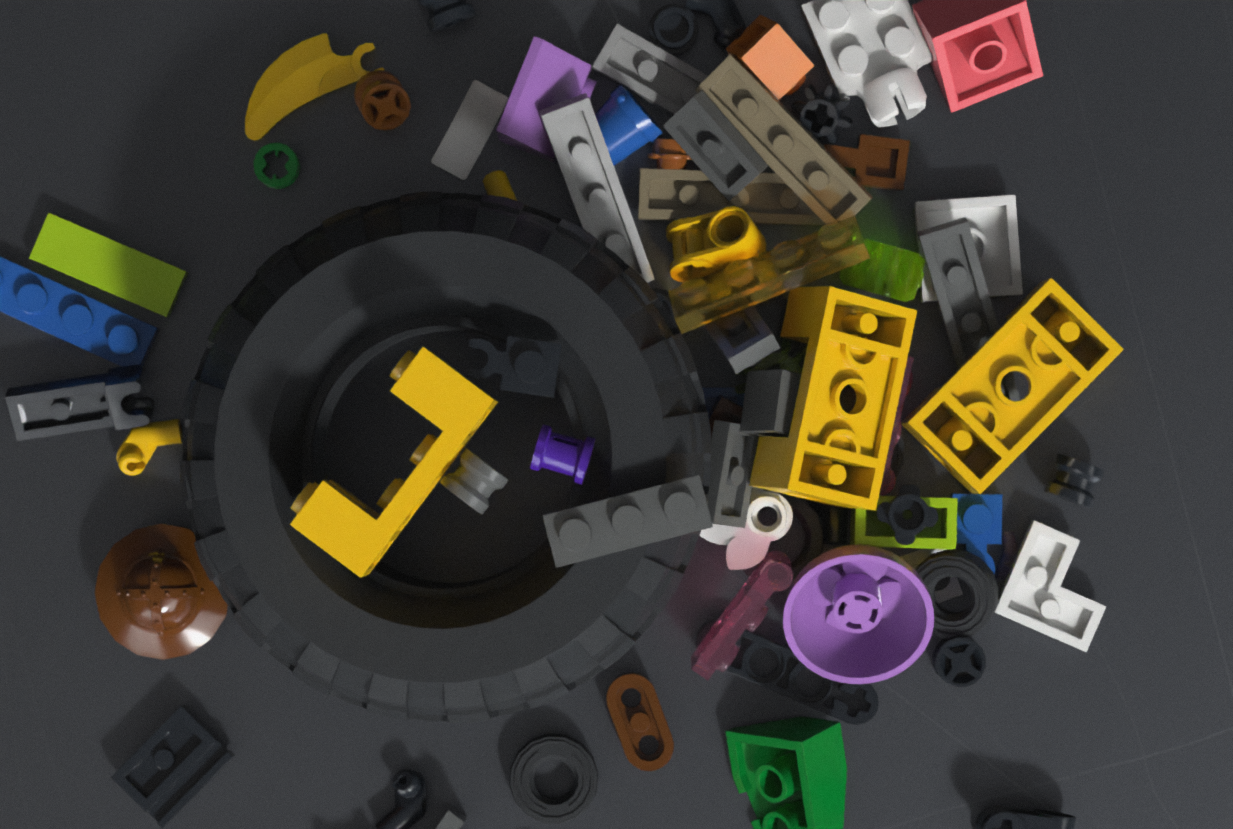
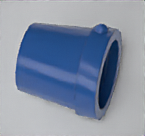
M622 84L610 93L611 96L595 113L614 166L648 142H654L655 139L663 134L658 124Z

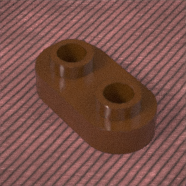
M630 672L619 675L611 682L607 690L606 701L628 761L640 770H658L671 759L674 751V741L655 688L648 678L639 673ZM634 688L640 692L641 700L636 706L630 707L623 703L621 697L626 689ZM646 735H652L658 740V748L652 753H645L639 747V741Z

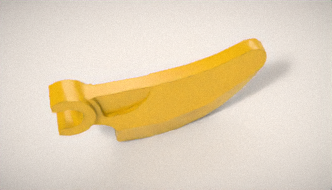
M322 33L303 40L282 53L265 70L249 99L245 116V134L247 137L254 141L262 139L279 121L299 107L326 93L359 81L362 76L370 72L363 69L361 59L366 53L376 50L374 43L359 45L352 55L339 56L333 52L328 34ZM383 67L377 68V69H375L374 71H376V70H384V68H383Z

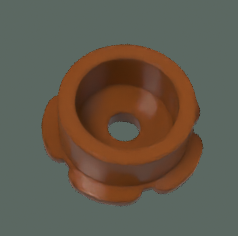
M655 139L652 142V153H647L648 158L657 159V169L686 170L687 160H692L674 139Z

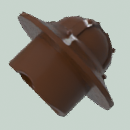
M158 524L135 529L112 546L99 566L94 593L100 620L116 642L136 655L165 660L191 654L213 638L227 616L228 605L214 582L209 580L201 565L194 542H196L195 535L189 528Z

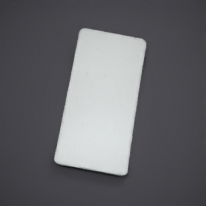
M474 80L431 160L432 164L465 180L494 129L508 101V97Z

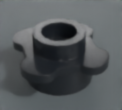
M913 484L901 486L899 495L890 502H882L877 508L878 519L881 522L888 523L895 532V540L902 545L912 544L917 533L921 532L925 527H933L938 520L937 510L934 507L927 506L926 502L920 498L919 488ZM907 509L912 512V517L908 520L904 519L902 515L903 511Z

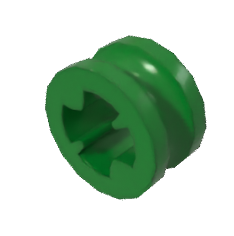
M278 142L269 143L261 147L255 155L253 162L254 172L258 179L266 186L274 189H283L292 185L298 178L301 169L300 160L296 153L287 145ZM273 153L278 158L284 153L290 159L285 164L288 174L281 179L276 174L273 175V179L268 178L265 174L270 167L266 159Z

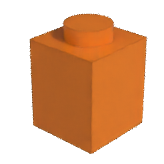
M761 14L744 30L738 39H735L725 49L729 54L733 53L778 100L797 91L806 80L805 74L815 66L777 22Z

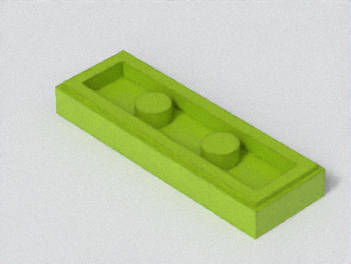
M48 213L29 259L167 318L170 317L188 275L187 271L51 213Z

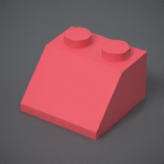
M923 0L912 5L915 18L933 56L932 62H930L951 113L1043 76L1026 0Z

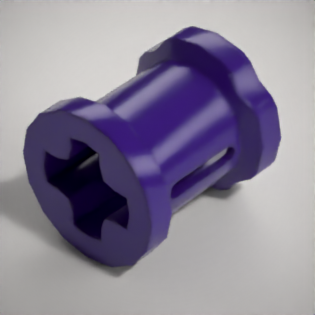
M543 424L530 469L539 471L541 468L569 475L573 477L574 483L582 485L595 438L587 436L584 440L553 432L551 426Z

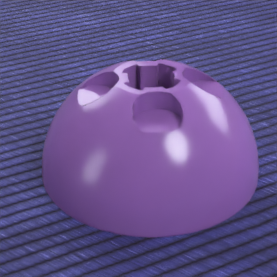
M864 544L845 545L826 551L814 558L794 579L785 600L783 628L788 645L794 655L814 673L840 683L868 684L889 679L901 673L921 656L932 636L934 608L929 591L921 576L900 556L876 546Z

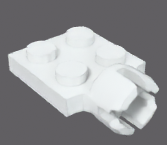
M813 0L801 5L802 14L830 79L834 83L839 99L853 95L860 97L865 104L871 121L877 127L898 124L895 116L899 112L894 97H896L906 120L916 116L925 109L927 95L917 75V70L923 65L932 62L933 56L908 0Z

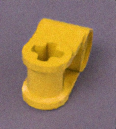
M736 206L725 207L721 210L696 217L680 218L671 222L666 228V237L672 244L673 261L669 266L670 275L675 281L682 283L701 282L712 276L750 268L756 265L766 252L767 243L764 235L750 216L742 208Z

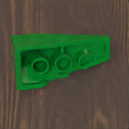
M795 717L733 727L726 731L733 780L739 794L747 792L757 819L751 821L753 829H843L847 764L840 722L809 717Z

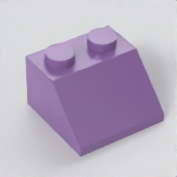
M534 36L496 129L499 141L555 163L556 157L539 111L584 93L591 100L597 81L589 78L592 72L591 65Z

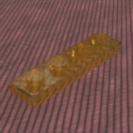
M852 216L842 221L830 222L818 231L795 240L783 241L771 250L748 259L736 260L724 269L701 278L689 279L679 287L669 290L674 319L681 333H686L870 259L865 239L856 217Z

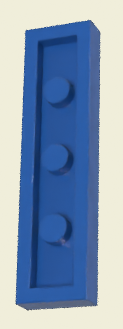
M0 256V312L121 367L144 365L160 328Z

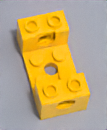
M1052 278L1040 282L1005 317L1007 321L942 387L935 388L900 423L971 494H981L1124 350ZM1011 371L1020 372L1028 381V392L1019 401L1007 399L1001 391V381Z
M832 286L790 288L780 337L808 344L789 436H759L749 486L835 507L876 511L917 310ZM849 384L856 393V404L850 412L846 413L842 409L839 399L842 389Z
M422 347L418 354L408 350L389 375L397 381L390 392L443 432L438 438L433 434H428L409 459L417 465L406 481L401 478H395L376 503L384 510L381 515L333 479L329 480V482L323 480L320 485L316 482L313 484L309 482L290 507L291 510L297 513L290 525L360 578L371 573L498 403L497 400L425 347Z

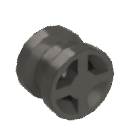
M466 448L460 455L461 464L454 473L446 474L440 483L470 507L483 514L489 507L488 498L493 491L502 489L509 480L474 452Z

